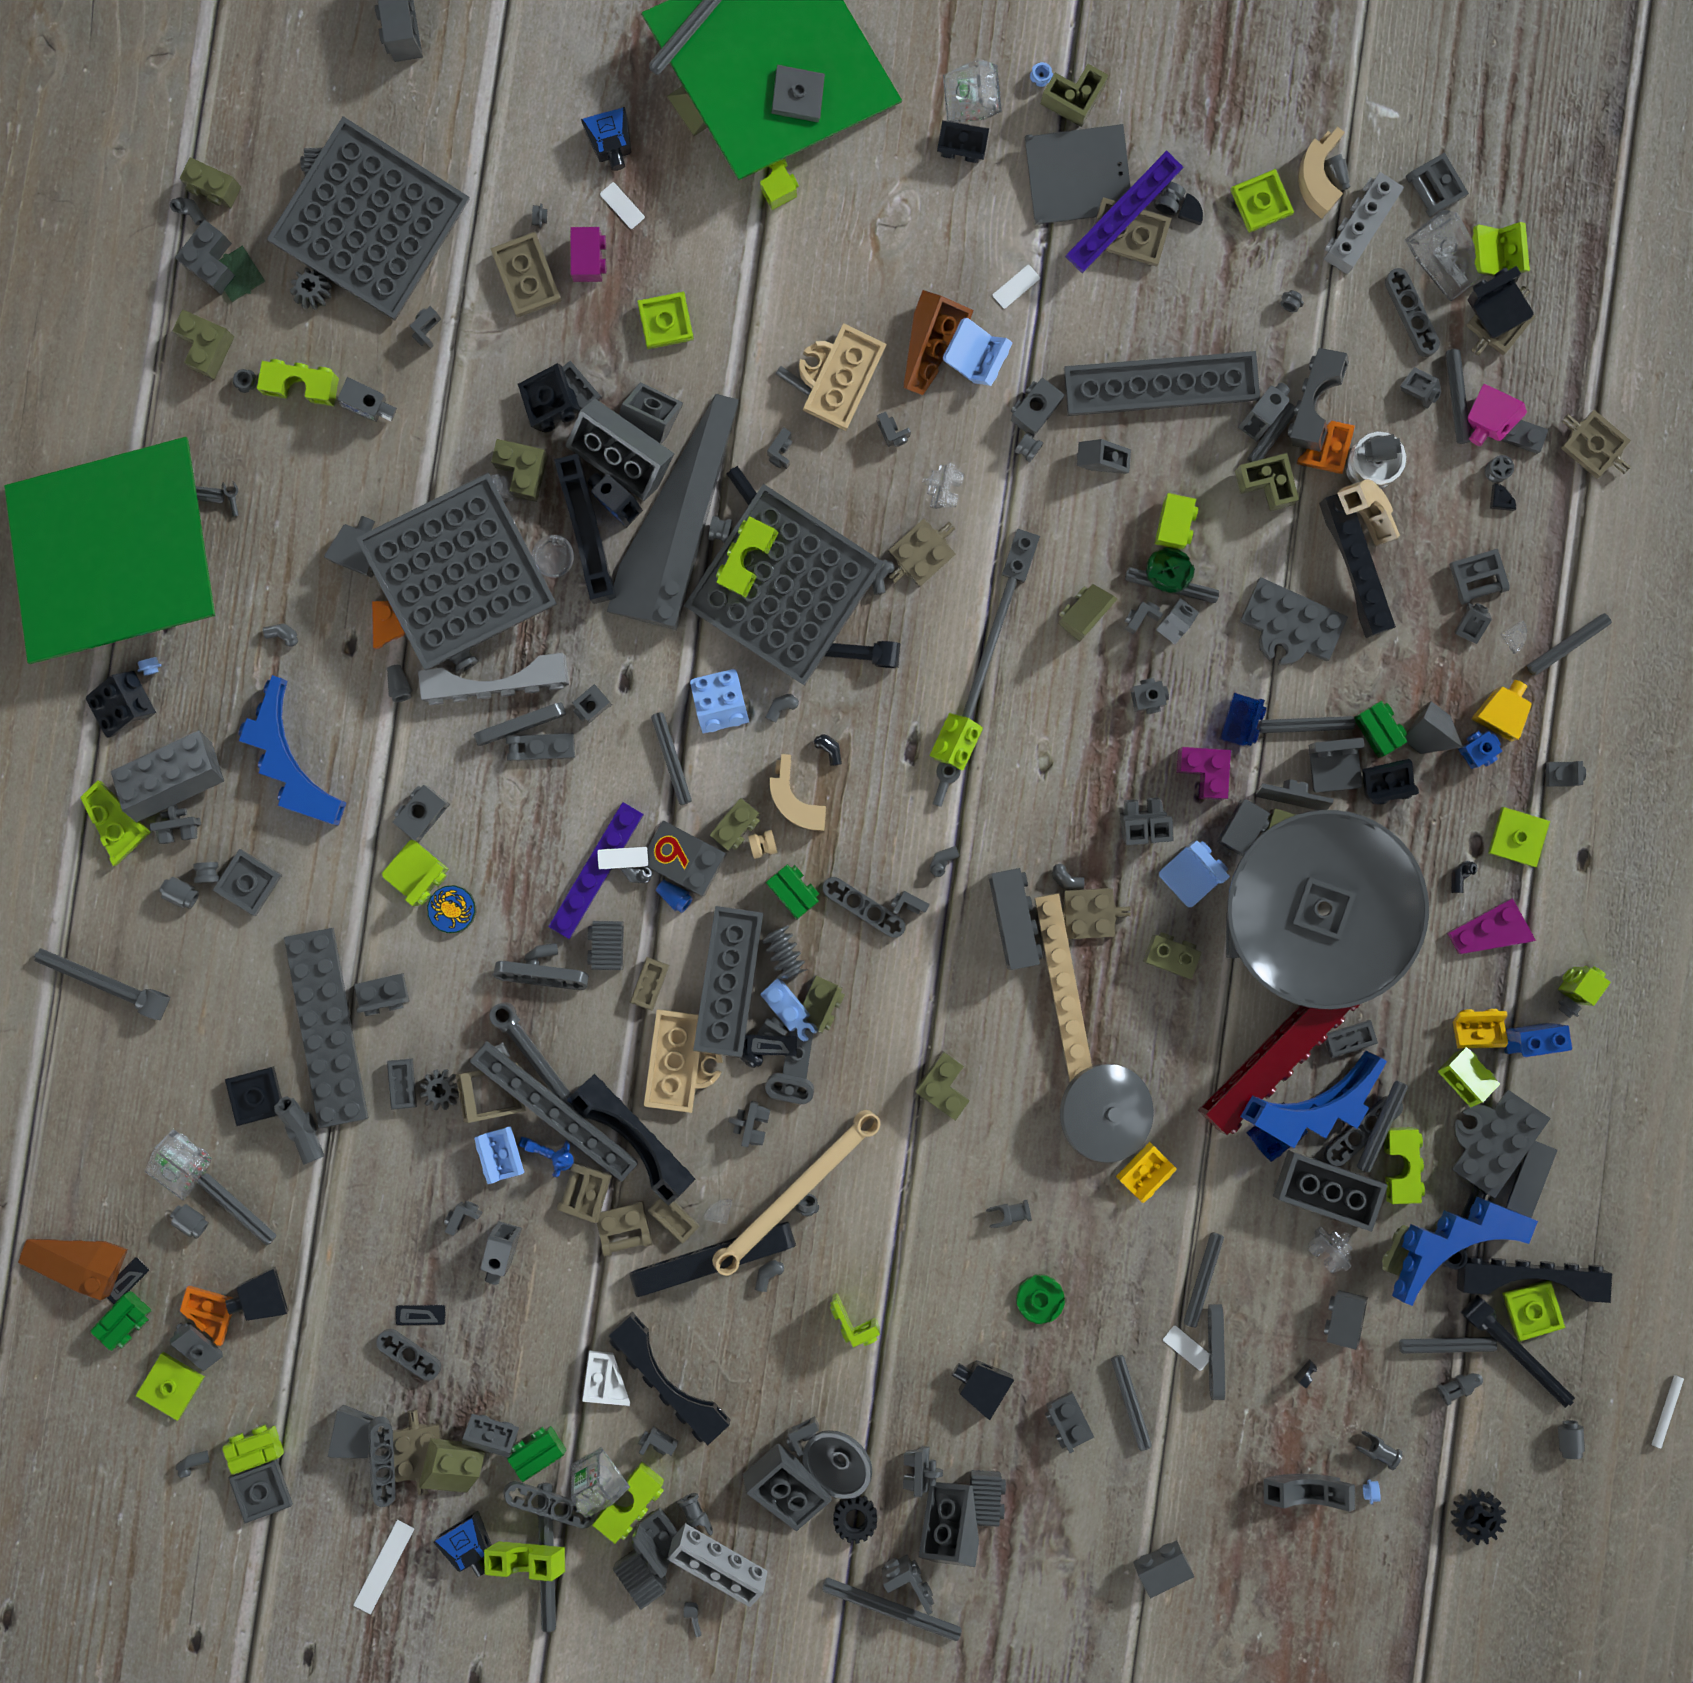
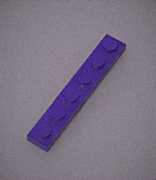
M1166 150L1065 257L1083 274L1184 167Z
M622 802L548 926L549 928L571 939L612 868L599 869L598 850L625 848L643 818V813Z

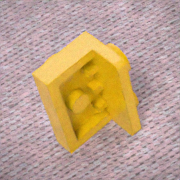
M1472 1009L1460 1011L1453 1020L1457 1049L1466 1047H1506L1508 1039L1504 1021L1507 1018V1011H1498V1009H1488L1483 1012H1474Z
M1149 1142L1116 1177L1144 1203L1172 1176L1177 1168Z

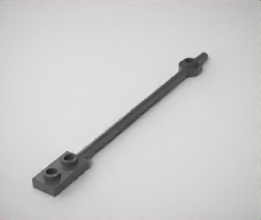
M1017 528L1002 572V576L1008 577L962 714L963 717L972 718L1017 581L1024 583L1040 538L1039 535ZM940 762L936 769L940 783L933 805L942 807L949 784L955 782L961 774V770L944 762ZM951 767L953 774L946 775L944 769Z

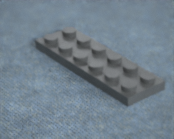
M715 906L693 1051L742 1058L763 913Z

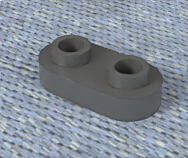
M781 1073L769 1076L765 1086L766 1093L771 1098L796 1104H807L812 1100L814 1094V1086L808 1079ZM780 1082L782 1086L778 1087L774 1083ZM804 1087L806 1091L802 1092L798 1088Z

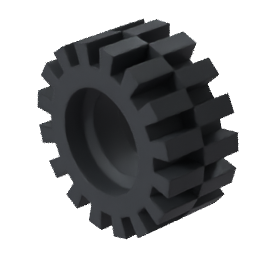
M860 1495L850 1499H841L840 1503L835 1506L833 1514V1524L836 1533L840 1534L842 1540L846 1538L848 1543L855 1541V1544L860 1543V1540L867 1541L868 1536L872 1537L874 1529L876 1530L877 1511L876 1507L874 1508L873 1502L871 1500L868 1501L866 1496L862 1498ZM852 1510H859L865 1516L864 1523L859 1527H851L846 1522V1515Z

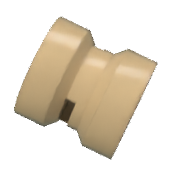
M772 830L765 831L763 835L758 836L754 834L748 836L754 859L760 858L766 853L770 855L778 853Z

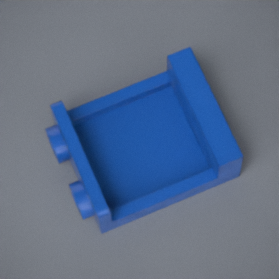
M1543 1023L1506 1029L1508 1045L1504 1047L1505 1054L1521 1052L1523 1057L1572 1050L1568 1025Z

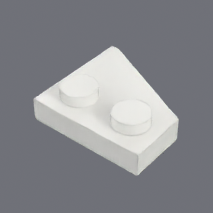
M589 1350L582 1397L583 1402L630 1406L614 1353Z

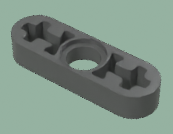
M386 1329L378 1336L376 1341L378 1349L421 1379L426 1381L433 1380L440 1373V1361L398 1331ZM390 1335L393 1337L392 1342L398 1346L401 1342L404 1345L395 1353L394 1350L397 1347L393 1344L386 1346V1340L383 1337L387 1338ZM411 1348L414 1350L415 1359L413 1361H407L403 1358L402 1353L404 1349ZM423 1356L424 1359L421 1362L425 1365L432 1363L434 1365L432 1369L435 1372L431 1371L429 1372V1374H427L425 1372L426 1367L420 1363L416 1367L414 1366V1364H416L420 1357Z

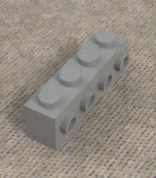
M1379 172L1375 179L1370 177L1363 188V191L1366 192L1362 199L1358 197L1350 208L1353 214L1349 219L1345 217L1337 229L1340 231L1337 239L1332 237L1324 250L1328 253L1323 260L1348 275L1404 187Z
M686 1523L672 1538L667 1560L749 1607L763 1594L767 1570Z

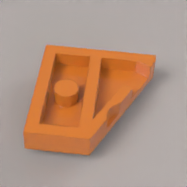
M1330 421L1327 425L1328 430L1321 452L1307 449L1298 458L1297 464L1343 474L1355 425Z
M372 601L373 648L379 649L383 647L382 645L393 639L404 636L405 632L389 601Z
M188 1286L180 1312L188 1319L193 1320L195 1326L202 1332L205 1331L213 1338L216 1345H223L232 1316L227 1311L225 1301L232 1299V1297Z

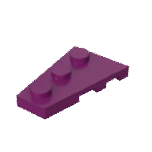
M1513 898L1500 903L1447 932L1458 954L1536 941Z

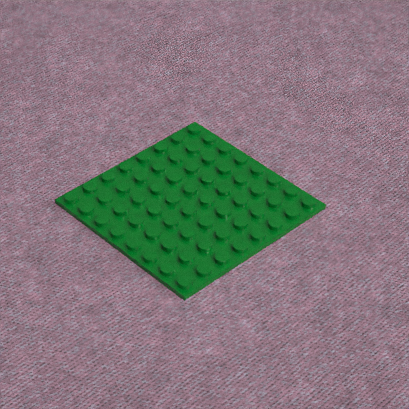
M667 0L641 13L661 49L702 0ZM722 0L669 62L738 180L902 103L900 95L843 0ZM777 65L825 74L819 122L771 114Z
M187 437L4 485L28 664L215 616Z

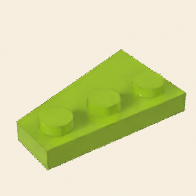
M97 780L80 797L92 823L95 824L99 832L100 840L103 846L106 847L113 866H117L151 833L140 821L135 822L122 811L119 799L102 781Z

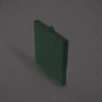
M243 245L230 254H224L223 258L219 260L235 275L224 289L232 302L246 293L251 294V290L265 282V279Z

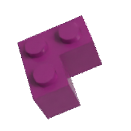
M1181 747L1178 749L1176 773L1200 775L1199 799H1228L1231 750Z

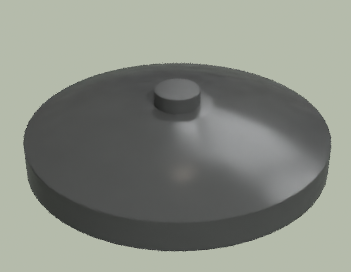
M1098 1064L1081 1071L1071 1080L1061 1100L1060 1123L1063 1133L1069 1144L1079 1154L1091 1160L1106 1163L1128 1158L1144 1144L1153 1124V1101L1146 1084L1133 1071L1119 1065Z

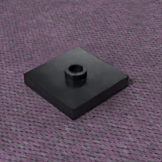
M274 1066L225 1079L236 1126L277 1116L274 1106L282 1096Z

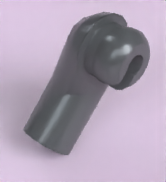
M181 197L171 200V210L179 214L190 215L195 225H200L206 220L194 200Z
M882 560L885 564L872 583L874 595L886 593L883 579L887 574L894 571L892 561Z
M286 624L263 627L265 639L280 637L282 640H285V645L289 647L295 646L298 643L296 631Z
M785 694L775 698L765 718L776 723L781 711L788 708L796 709L799 705V700L793 694Z
M953 846L934 854L930 864V872L935 877H941L945 874V868L949 860L960 857L957 847Z
M1056 864L1053 867L1052 877L1061 888L1084 889V877H1071L1063 864Z
M648 867L620 868L631 883H647L653 875L652 870Z
M557 944L536 946L525 955L524 960H526V964L539 965L538 958L558 955Z
M771 1260L761 1266L758 1271L755 1290L767 1292L769 1279L784 1272L783 1263Z
M208 1450L188 1455L176 1465L178 1476L180 1478L188 1477L191 1475V1467L210 1463Z

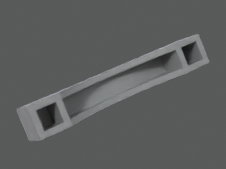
M563 653L540 655L520 672L495 681L468 680L453 675L443 668L418 671L421 700L429 702V705L444 704L443 700L453 699V702L468 701L467 697L477 696V699L492 698L491 694L501 693V696L516 695L515 691L525 690V693L540 692L539 688L549 687V690L564 689L563 685L569 684L566 655Z

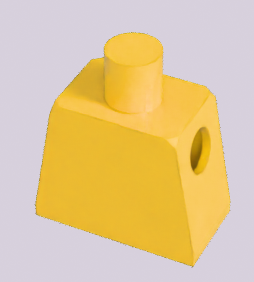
M1514 680L1509 690L1505 687L1496 688L1473 715L1472 720L1511 742L1519 740L1532 705L1530 701L1522 697L1527 685L1521 681Z

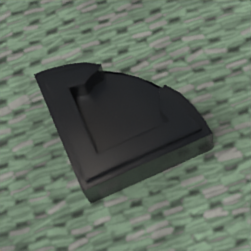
M1187 193L1178 218L1201 225L1203 220L1202 207L1194 196Z
M1494 483L1492 485L1490 509L1515 511L1516 501L1503 485Z
M1309 1359L1294 1376L1304 1388H1307L1312 1382L1310 1375L1313 1372H1317L1316 1364Z

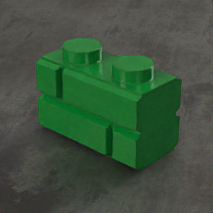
M1383 701L1373 704L1354 716L1357 726L1378 758L1386 756L1408 742L1405 738L1407 736L1406 730L1401 724H1396L1392 717L1394 715L1392 708L1388 703L1384 704Z
M787 864L771 877L766 884L798 920L819 902L816 898L819 893L811 883L808 886L805 885L801 880L804 875L796 865L790 867Z
M129 1291L114 1304L90 1330V1333L100 1340L108 1350L112 1351L117 1347L122 1349L132 1339L130 1334L136 1328L139 1331L149 1321L146 1316L151 1312V1309L144 1302L140 1301L138 1296Z
M542 1426L531 1433L530 1436L532 1438L524 1443L523 1440H520L513 1445L510 1457H507V1460L521 1482L531 1478L565 1455L567 1450L552 1426L544 1429Z

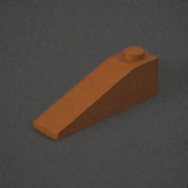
M922 290L913 317L903 388L924 395L939 373L938 367L943 361V356L963 318L971 319L974 310L941 295Z
M27 1239L18 1263L76 1292L102 1300L111 1295L128 1249L107 1241Z

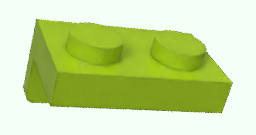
M949 713L929 756L935 760L951 764L959 770H964L983 727L970 718Z

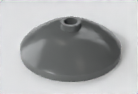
M826 1430L815 1434L805 1445L803 1465L830 1496L840 1499L854 1498L862 1494L869 1486L872 1479L871 1460L862 1445L851 1436L839 1431Z

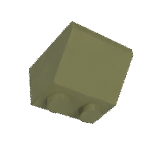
M1094 584L1089 588L1084 586L1075 596L1078 601L1073 606L1068 604L1059 614L1062 617L1059 624L1079 642L1117 601L1115 596Z
M430 1438L419 1488L467 1493L480 1476L485 1452L463 1445L462 1441Z

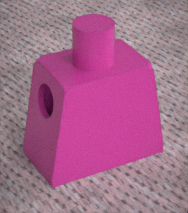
M1483 384L1468 415L1470 427L1474 429L1469 440L1477 446H1482L1487 437L1501 441L1526 415L1527 410L1524 402L1487 384Z

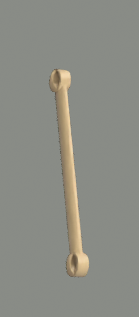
M863 1110L857 1113L854 1118V1124L728 1248H722L714 1254L712 1262L715 1269L725 1276L736 1272L739 1267V1261L865 1137L873 1136L878 1132L880 1128L878 1116L870 1110ZM873 1118L874 1122L871 1128L862 1131L863 1123ZM733 1255L732 1264L727 1268H720L721 1263L727 1257Z

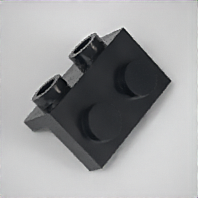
M942 120L937 152H941V157L955 159V156L958 155L964 156V161L979 163V159L984 160L989 128Z
M1410 759L1362 769L1365 796L1372 804L1382 805L1390 800L1409 799L1412 795L1419 794V788L1414 783L1413 763Z

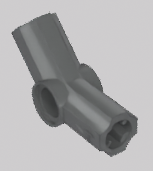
M286 1096L279 1099V1102L274 1106L275 1113L284 1123L290 1140L295 1142L303 1165L324 1157L325 1155L315 1133L317 1131L316 1123L311 1113H305L294 1098Z

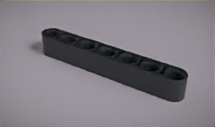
M783 1222L773 1227L739 1261V1265L795 1247L796 1242L790 1223ZM738 1237L630 1272L629 1276L636 1297L645 1296L717 1273L718 1271L712 1262L714 1254L722 1248H728ZM733 1255L727 1257L721 1263L720 1268L729 1267L733 1262Z

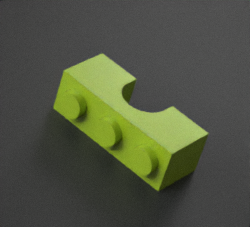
M785 159L768 166L772 170L771 174L760 181L761 191L771 210L797 197L796 188L799 185L795 176L788 174L785 168L788 166Z
M270 359V362H261L257 390L266 396L287 399L289 388L296 382H304L306 385L305 398L310 403L334 406L339 378L332 372V369L319 366L318 369H311L308 365L302 363H294V366L286 365L284 361L278 359Z
M750 516L747 521L744 520L738 530L740 536L737 542H733L728 549L727 556L729 558L726 564H722L717 571V583L746 598L757 576L746 570L744 566L745 556L753 550H759L768 554L779 532Z
M1413 1127L1390 1128L1384 1140V1152L1389 1155H1400L1404 1161V1168L1400 1174L1385 1177V1184L1387 1185L1386 1201L1391 1204L1422 1203V1197L1425 1195V1186L1421 1182L1424 1162L1422 1157H1420L1423 1138L1422 1134L1419 1133V1129Z
M641 1461L624 1485L633 1495L634 1502L629 1506L622 1507L610 1499L595 1518L592 1526L614 1544L620 1538L625 1540L633 1529L630 1525L635 1519L640 1521L648 1511L647 1504L651 1499L655 1502L664 1491L661 1488L664 1479Z
M498 1541L484 1550L485 1575L508 1577L517 1572H529V1579L553 1581L565 1572V1547Z

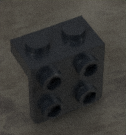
M1517 266L1510 270L1507 268L1500 270L1488 282L1486 280L1478 282L1473 286V291L1467 299L1490 338L1495 339L1530 320L1534 315L1533 310L1516 284L1521 275Z
M135 671L111 675L86 696V701L107 738L115 736L132 721L149 718L156 713Z

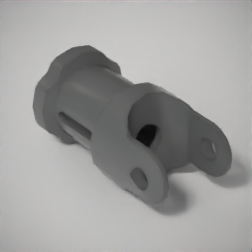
M1028 1200L1010 1206L1002 1204L986 1209L987 1212L1000 1210L1004 1214V1220L1001 1223L990 1225V1228L1012 1225V1222L1026 1219L1028 1222L1032 1221Z
M1475 1373L1466 1376L1459 1374L1455 1376V1380L1443 1386L1441 1384L1437 1385V1389L1445 1404L1449 1406L1451 1401L1463 1395L1466 1397L1471 1395L1476 1387L1482 1385L1483 1377Z
M1362 1431L1363 1435L1371 1439L1372 1445L1369 1451L1360 1446H1356V1449L1373 1460L1378 1459L1388 1465V1469L1395 1470L1402 1459V1451L1400 1449L1395 1450L1384 1444L1385 1442L1381 1438L1367 1431Z
M691 1493L681 1498L677 1504L679 1507H682L686 1515V1524L694 1529L698 1525L704 1526L708 1535L711 1536L713 1528L706 1512L702 1511L697 1500L699 1498L698 1494Z

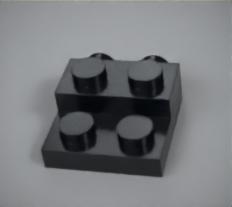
M558 363L518 383L530 425L540 432H551L555 429V424L561 421L570 422L575 419V414L580 412L575 392L568 386L563 367Z

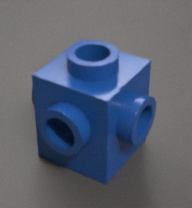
M1489 731L1473 733L1466 738L1468 742L1462 748H1458L1471 769L1478 768L1483 764L1485 767L1498 760L1496 755L1502 752L1499 739Z

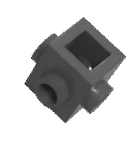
M1155 678L1141 680V685L1130 688L1134 712L1146 710L1147 714L1161 712L1160 707L1167 705L1166 700H1169L1167 686H1163L1162 681L1155 682ZM1148 693L1153 696V699L1149 698Z

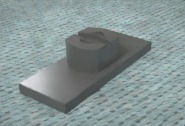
M1291 779L1284 781L1283 788L1262 783L1255 793V797L1314 810H1328L1334 800L1328 797L1309 794L1308 783L1300 782L1299 784L1296 780Z
M1537 1141L1533 1143L1519 1168L1505 1208L1532 1218L1558 1151L1557 1149Z

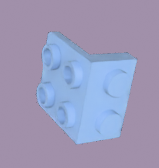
M963 318L943 356V360L973 383L992 386L1004 360L1008 356L1012 342L1007 338L991 336L970 319Z
M735 669L694 678L690 681L697 717L703 734L749 723L738 673Z
M1197 840L1192 841L1159 871V877L1187 907H1193L1218 883H1224L1230 877L1226 873L1228 871L1226 865L1219 859L1216 861L1210 855L1212 851L1203 841L1200 843Z

